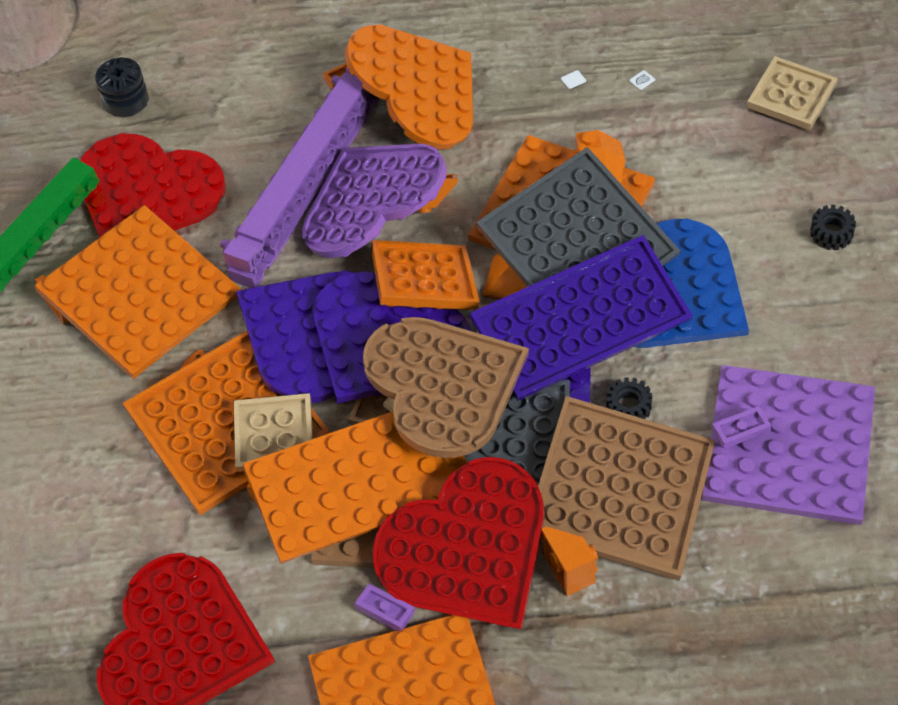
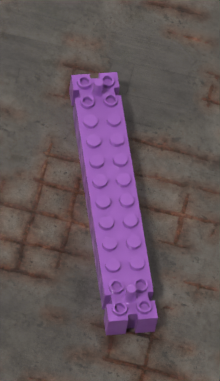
M346 67V73L344 72L342 77L336 75L332 77L331 82L335 84L334 89L331 93L327 94L321 108L316 110L313 120L310 124L306 125L303 135L294 143L288 157L283 159L280 169L276 174H273L265 191L260 193L257 203L253 208H250L243 224L237 227L235 232L236 239L232 238L231 241L223 239L221 241L220 247L224 249L223 255L227 264V270L233 282L248 288L259 286L265 276V270L267 268L270 269L319 194L341 150L349 148L372 113V106L381 99L362 87L363 83L356 75H351L348 67Z

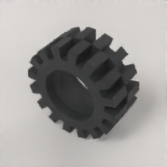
M831 204L829 209L825 205L823 210L819 208L814 213L810 236L813 237L814 243L819 241V247L822 248L826 245V250H830L831 247H834V250H839V246L843 249L847 244L851 243L856 227L855 216L853 214L850 215L851 211L848 209L844 212L843 206L836 209V205ZM835 224L841 227L842 230L831 231L826 229L824 225Z
M626 377L623 383L618 379L616 380V386L612 383L610 390H607L606 408L646 419V417L649 418L652 409V393H650L649 386L645 387V382L642 380L638 384L637 378H633L632 382H629V378ZM623 397H634L639 401V404L635 407H624L619 401Z

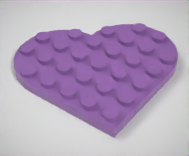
M427 144L343 148L304 221L302 236L311 252L320 257H347L373 238H376L386 221L403 220L408 215L421 209L429 201L434 200L446 178L447 166L445 160L436 148Z

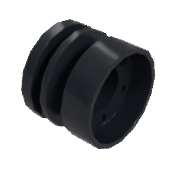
M124 57L112 58L104 62L97 69L95 74L96 85L101 94L103 106L109 114L116 117H129L141 112L146 107L149 100L148 91L141 67L136 61Z

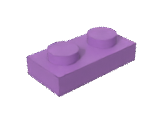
M757 406L713 423L712 430L723 449L770 432L771 424L761 407Z
M371 584L367 585L354 603L356 610L400 632L415 614L414 606L394 598L391 594Z

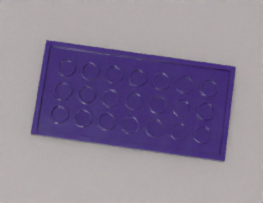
M644 235L470 313V318L479 334L529 348L528 357L512 392L517 401L684 324L693 317Z

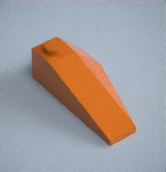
M600 130L576 133V154L588 147L622 185L625 167L622 143Z

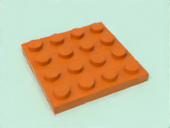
M372 240L371 252L380 305L478 310L480 301L466 245Z

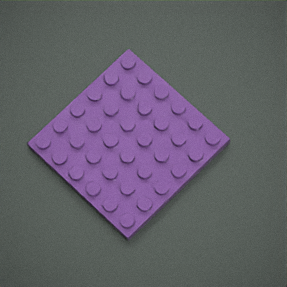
M722 365L713 423L760 406L771 424V431L723 449L712 430L711 439L715 440L703 488L702 501L862 525L875 387Z

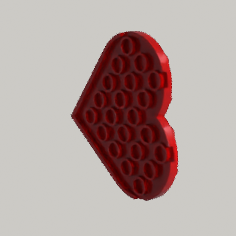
M120 133L97 141L85 152L80 160L94 168L100 181L95 190L91 191L84 199L99 238L144 205L174 231L190 226L210 216L218 208L217 204L222 197L224 198L226 191L223 171L220 165L210 156L198 151L181 149L164 153L161 146L154 140L138 134Z
M484 457L471 460L453 472L443 484L438 500L423 499L404 504V506L385 519L374 541L373 562L376 574L383 586L394 598L417 608L522 629L541 538V528H543L545 516L544 501L537 483L525 469L512 461L497 457Z
M172 553L150 561L130 580L129 588L122 602V613L127 629L119 633L105 648L100 667L97 668L96 681L99 694L105 705H202L275 663V659L221 570L210 560L202 556L195 557L185 555V553Z

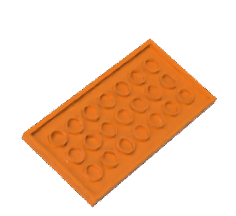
M392 411L243 463V469L279 563L282 564L378 529L390 514L404 506V504L423 499L438 500L440 490L447 478L460 467L467 464L465 455L441 458L415 450L397 432Z

